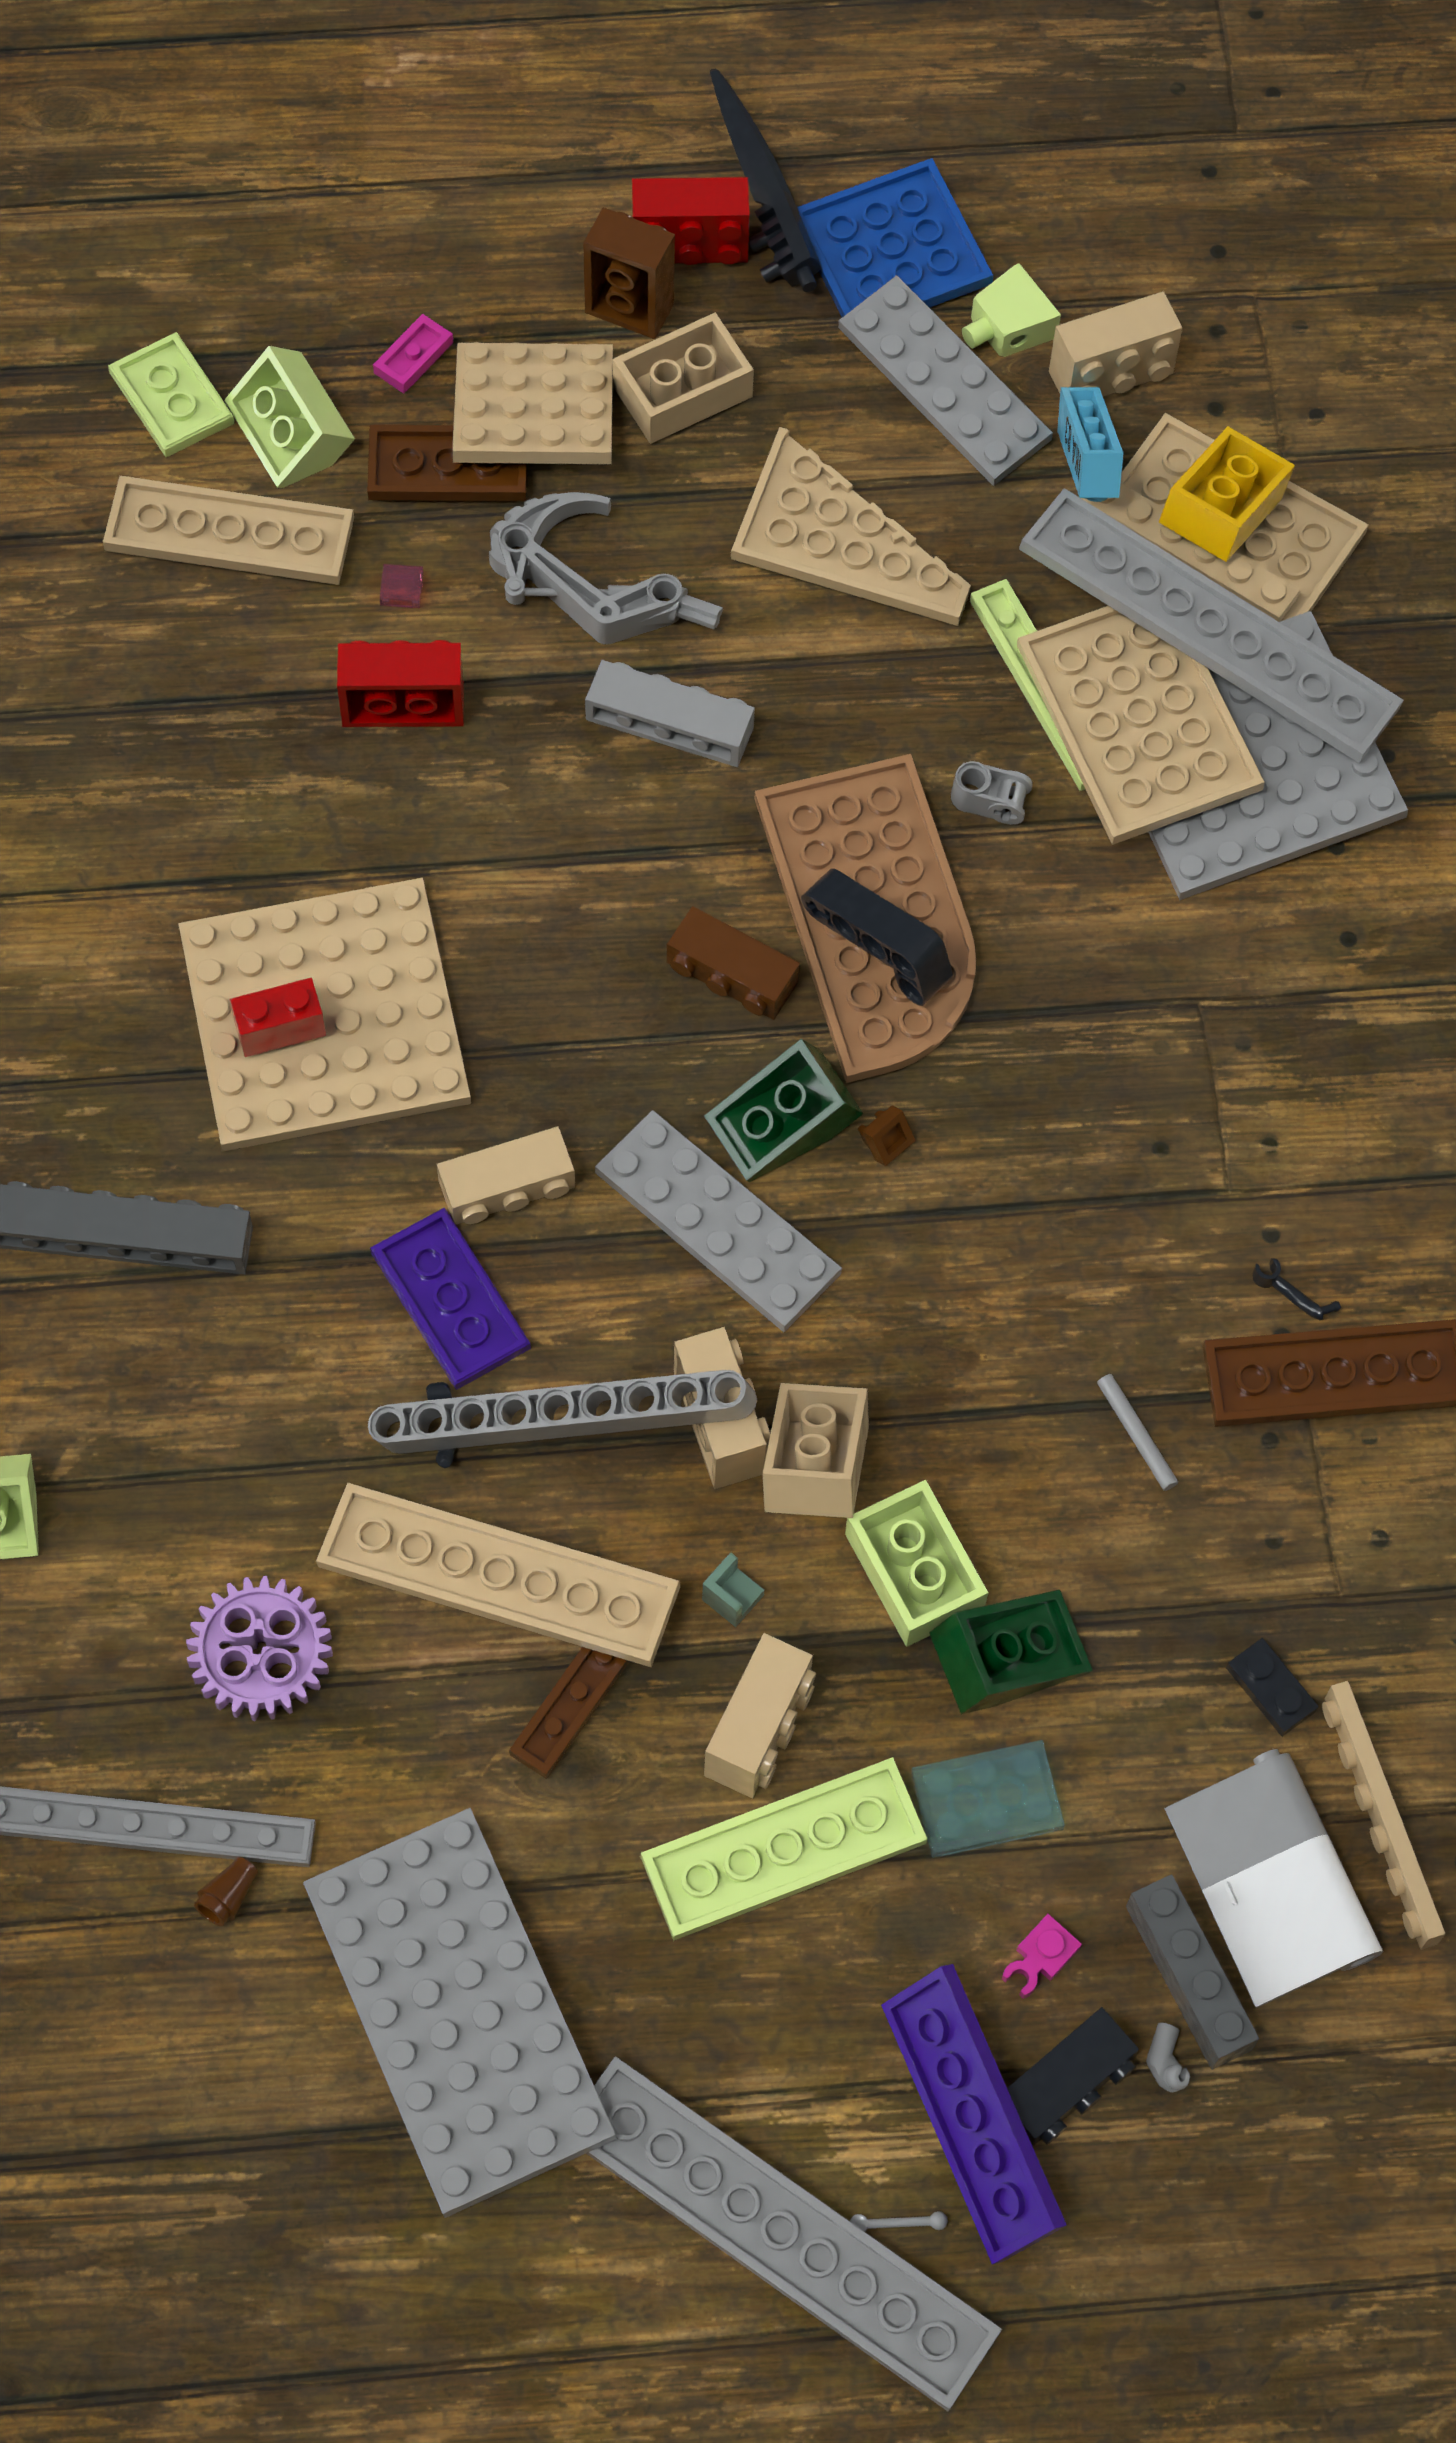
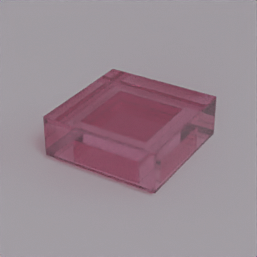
M383 564L380 606L420 608L424 576L423 567Z

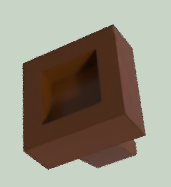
M893 1105L886 1111H877L874 1114L876 1119L867 1127L865 1125L858 1127L860 1136L865 1145L870 1149L874 1160L883 1166H887L916 1141L903 1111Z

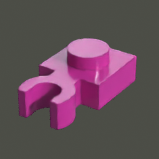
M1047 1914L1017 1947L1016 1951L1025 1959L1010 1963L1004 1970L1002 1980L1006 1983L1012 1975L1016 1973L1023 1974L1027 1979V1985L1023 1987L1019 1995L1023 1999L1027 1998L1035 1990L1040 1972L1051 1981L1079 1951L1082 1943L1053 1917Z

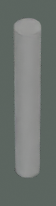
M1108 1374L1097 1381L1098 1386L1163 1491L1176 1486L1178 1480L1113 1375Z

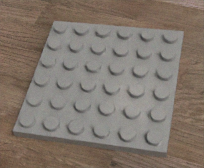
M1311 611L1280 622L1332 655ZM1208 668L1265 782L1264 788L1257 793L1149 831L1148 833L1179 900L1404 819L1407 817L1408 808L1376 743L1372 745L1361 762L1358 763Z

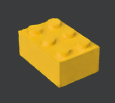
M1227 426L1171 487L1159 523L1227 562L1282 500L1295 465Z

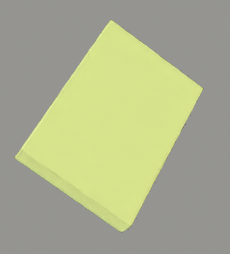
M177 332L108 365L112 378L166 458L235 424L232 413Z

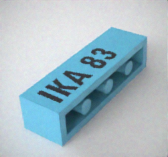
M1061 387L1057 432L1079 498H1085L1094 502L1105 501L1107 498H1119L1123 451L1100 387Z

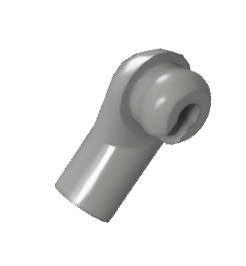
M1158 2023L1147 2056V2066L1161 2088L1169 2092H1176L1187 2087L1190 2081L1188 2069H1182L1172 2054L1180 2030L1170 2024Z

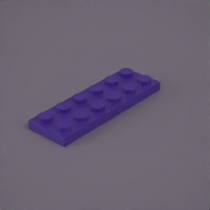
M950 1964L939 1967L881 2005L992 2265L1011 2258L1067 2226L954 1965Z

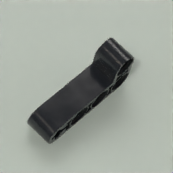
M830 869L801 896L803 906L813 918L893 968L899 988L913 1003L923 1006L953 977L945 944L934 930L842 872Z

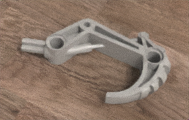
M579 492L544 495L541 499L533 498L525 501L524 507L515 506L505 513V521H498L490 530V566L497 574L505 577L507 580L505 583L506 600L516 605L523 603L525 596H548L601 644H612L671 625L677 622L679 618L711 629L717 628L723 607L688 596V589L682 587L681 582L673 575L659 574L633 586L608 585V589H597L540 546L546 534L556 524L568 517L584 513L608 516L611 511V498ZM516 546L523 547L521 549H511ZM527 578L538 588H525ZM668 598L670 601H660L658 599Z

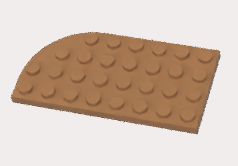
M907 754L755 791L754 799L846 1083L902 1069L930 1054L953 1032L968 1006L976 972V953L971 928L912 755ZM830 869H836L924 923L940 936L947 950L953 977L923 1006L913 1003L903 994L897 984L893 968L823 925L807 912L801 902V896Z

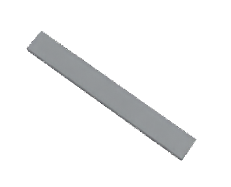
M0 1786V1835L233 1860L239 1856L252 1862L310 1868L316 1826L315 1819Z

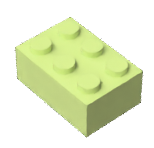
M926 1480L854 1513L853 1518H847L845 1535L906 1647L930 1636V1631L955 1612L986 1605L988 1591Z

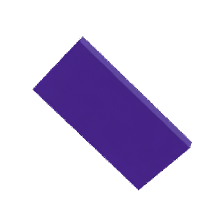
M445 1207L370 1247L375 1261L456 1390L531 1349L529 1340Z

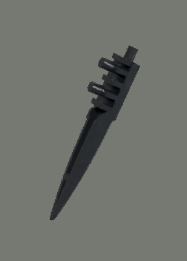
M716 68L711 69V79L730 139L744 175L748 177L749 189L756 203L762 205L761 208L755 211L757 218L762 223V231L749 238V245L755 253L769 245V248L775 254L773 256L775 261L761 268V274L767 283L782 275L791 287L800 284L804 292H810L817 287L814 275L821 270V265L788 185L772 152L745 106L720 71Z

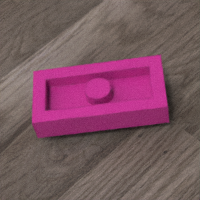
M422 314L373 364L374 374L404 394L453 344V334Z

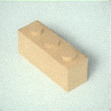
M558 1126L437 1164L439 1184L455 1225L463 1222L465 1224H475L486 1219L489 1214L501 1210L508 1212L517 1211L528 1205L530 1201L543 1197L547 1199L558 1198L565 1195L569 1189L575 1188V1170Z

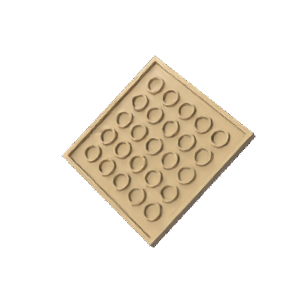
M423 878L178 923L222 1152L471 1104L470 1091ZM312 977L323 1013L326 1036L244 1057L233 1018L230 999Z

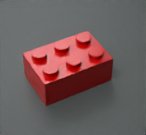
M748 177L632 179V218L649 225L661 226L668 232L675 234L674 263L694 265L697 263L734 264L748 262L750 218Z
M361 640L350 643H338L337 690L342 727L464 726V679L461 643H451L446 640H436L431 643H410L404 640H396L391 643H368Z

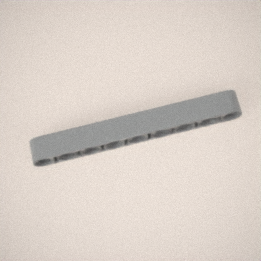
M719 1370L389 1404L378 1407L369 1417L368 1430L372 1438L387 1450L403 1454L740 1420L753 1412L756 1407L757 1397L754 1389L739 1373L734 1370ZM734 1387L741 1388L740 1395L735 1401L724 1403V1396L728 1390ZM697 1391L695 1402L688 1407H681L683 1397L689 1392ZM647 1396H654L652 1406L646 1411L639 1412L638 1407L641 1400ZM611 1400L609 1411L604 1415L596 1416V1409L603 1401ZM568 1404L569 1409L566 1416L560 1420H554V1413L557 1408ZM525 1408L526 1416L520 1423L512 1425L514 1414L518 1410ZM479 1413H484L481 1425L470 1429V1422L473 1417ZM442 1417L439 1429L428 1433L430 1423L434 1419ZM400 1421L398 1432L387 1438L389 1427L393 1423Z

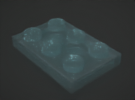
M1043 1740L917 1766L911 1770L932 1858L1064 1829L1065 1824Z

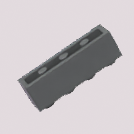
M1171 1874L1131 1893L1126 1908L1211 2070L1252 2051L1259 2037L1173 1875Z

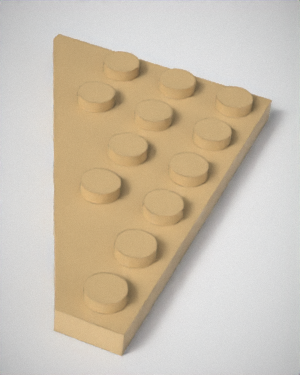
M779 427L732 547L731 559L958 626L970 594L971 585L957 573L949 571L946 564L937 556L933 558L916 544L914 536L894 519L886 517L882 509L874 502L869 504L853 490V485L830 465L822 463L814 451L810 448L806 450L789 436L788 429Z

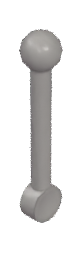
M937 2211L927 2217L867 2219L862 2214H856L850 2219V2222L864 2232L870 2228L931 2226L935 2230H942L947 2226L948 2219L943 2212Z

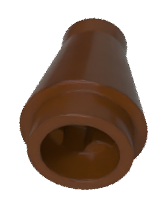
M236 1857L231 1865L197 1892L199 1898L194 1903L196 1910L205 1919L217 1926H223L227 1920L233 1921L252 1881L258 1875L256 1867L245 1858Z

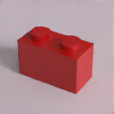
M312 977L230 999L233 1018L244 1057L326 1036L323 1013Z

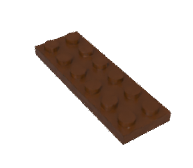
M1456 1319L1205 1340L1203 1344L1215 1427L1456 1406Z

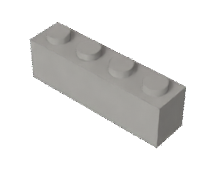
M601 660L585 699L586 720L737 768L754 728L755 707L747 705L740 699H726L713 695L704 688L698 686L688 687L672 682L663 675H649L636 671L629 665L621 662L611 663Z

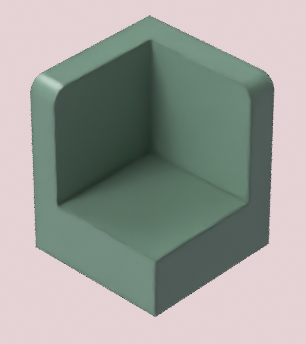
M730 1553L704 1581L702 1600L734 1627H737L761 1600L765 1590L738 1569V1557Z

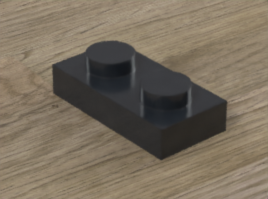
M1263 1638L1228 1662L1226 1666L1229 1673L1282 1737L1314 1714L1319 1707Z

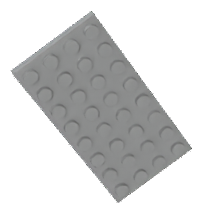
M471 1808L303 1882L444 2218L617 2139Z

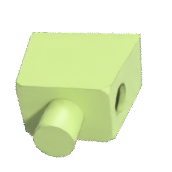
M1018 263L975 296L971 314L972 323L962 328V335L970 348L973 349L988 341L999 356L1006 357L1054 340L1055 328L1060 324L1061 314L1020 263Z

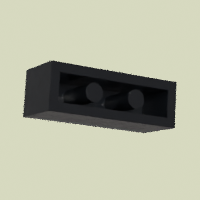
M1103 2007L1097 2010L1007 2088L1032 2147L1041 2139L1046 2145L1051 2143L1067 2128L1063 2122L1065 2118L1075 2110L1080 2115H1083L1101 2099L1102 2096L1097 2091L1109 2080L1115 2085L1119 2084L1136 2068L1132 2060H1134L1139 2048Z

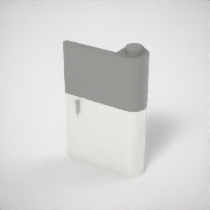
M1278 1749L1267 1751L1254 1758V1766L1164 1808L1256 2008L1339 1969L1346 1971L1363 1965L1383 1953L1290 1754H1280Z

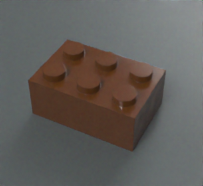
M603 207L583 242L585 313L656 339L674 305L675 234L668 232L661 226L649 225L636 220L624 212H615Z

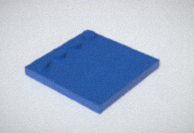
M933 158L797 207L820 261L821 270L819 273L841 317H844L896 275L929 308L986 287L993 282V274Z

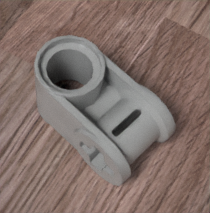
M969 761L959 766L956 771L951 790V800L953 805L963 812L992 818L1004 824H1019L1024 820L1025 810L1023 809L1026 794L1032 790L1033 782L1027 775L1018 771H1007L979 762ZM972 784L976 786L978 789L970 790L966 788L964 785Z

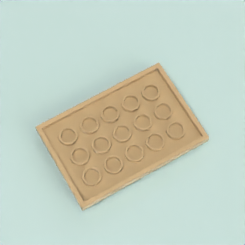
M1165 413L1122 471L1121 483L1164 508L1171 487L1214 442V439ZM1289 481L1282 500L1237 549V552L1300 589L1298 599L1281 620L1283 621L1314 609L1366 534L1368 524Z
M1106 606L1018 638L1017 647L1112 845L1263 790L1265 782L1208 668L1112 607Z

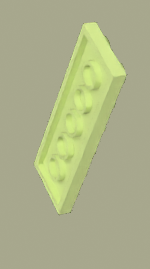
M892 1757L641 1852V1859L674 1941L925 1845L927 1837Z

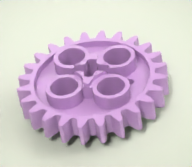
M263 1576L260 1586L253 1588L248 1577L244 1578L243 1590L237 1591L231 1583H228L227 1591L229 1596L223 1599L220 1595L212 1593L211 1596L215 1607L210 1609L200 1606L199 1612L205 1621L191 1622L190 1624L192 1632L199 1636L186 1640L188 1649L198 1652L187 1657L190 1668H199L192 1674L195 1684L207 1682L202 1689L205 1699L218 1693L215 1701L218 1710H222L229 1703H232V1713L236 1718H238L244 1708H249L252 1721H256L260 1709H266L270 1719H275L276 1707L280 1705L289 1714L293 1713L291 1700L296 1697L299 1701L306 1704L308 1698L305 1688L309 1687L314 1690L321 1688L315 1674L329 1673L328 1665L320 1660L332 1657L333 1655L331 1646L322 1644L332 1639L329 1628H320L326 1623V1616L324 1612L312 1614L317 1607L316 1600L313 1597L301 1603L303 1591L300 1586L288 1594L285 1579H281L275 1589L270 1588L267 1576ZM243 1618L251 1622L248 1629L241 1633H234L228 1630L231 1622L236 1619ZM287 1620L295 1624V1628L287 1635H278L273 1632V1627L280 1621ZM258 1642H266V1647L262 1648L261 1654L253 1653V1650L257 1649ZM223 1643H229L230 1645H232V1647L221 1649L220 1645ZM298 1647L299 1651L297 1653H290L288 1649ZM233 1661H241L247 1664L243 1673L237 1676L227 1675L224 1673V1670ZM278 1663H285L292 1668L285 1677L274 1678L268 1674L272 1666Z

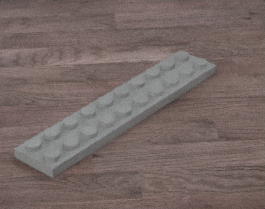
M1065 488L1021 541L1019 550L1358 763L1367 754L1404 701Z
M615 2056L594 2087L617 2139L586 2154L943 2409L949 2411L1002 2329Z

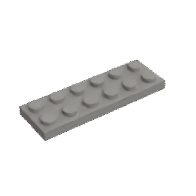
M897 275L839 320L838 328L993 486L1052 440L1053 432Z
M653 1110L595 1166V1173L783 1332L841 1275L842 1268Z

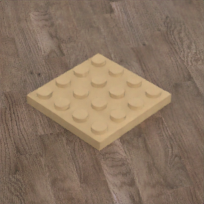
M457 343L453 463L611 464L613 344Z

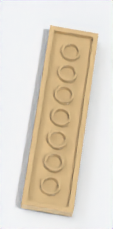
M351 1483L346 1485L316 1560L318 1567L648 1667H652L680 1589L679 1581Z

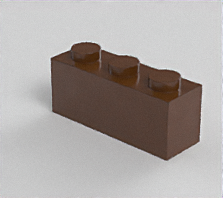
M694 906L691 907L667 943V963L670 964L676 973L684 977L692 976L704 982L713 993L719 996L728 995L741 1002L746 1010L758 1016L765 1015L774 1020L799 982V962Z

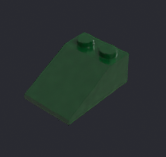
M800 1039L704 1115V1117L746 1181L751 1182L831 1140L863 1115V1112L822 1051L805 1040Z
M1060 1590L955 1612L929 1632L961 1714L995 1707L1093 1671Z

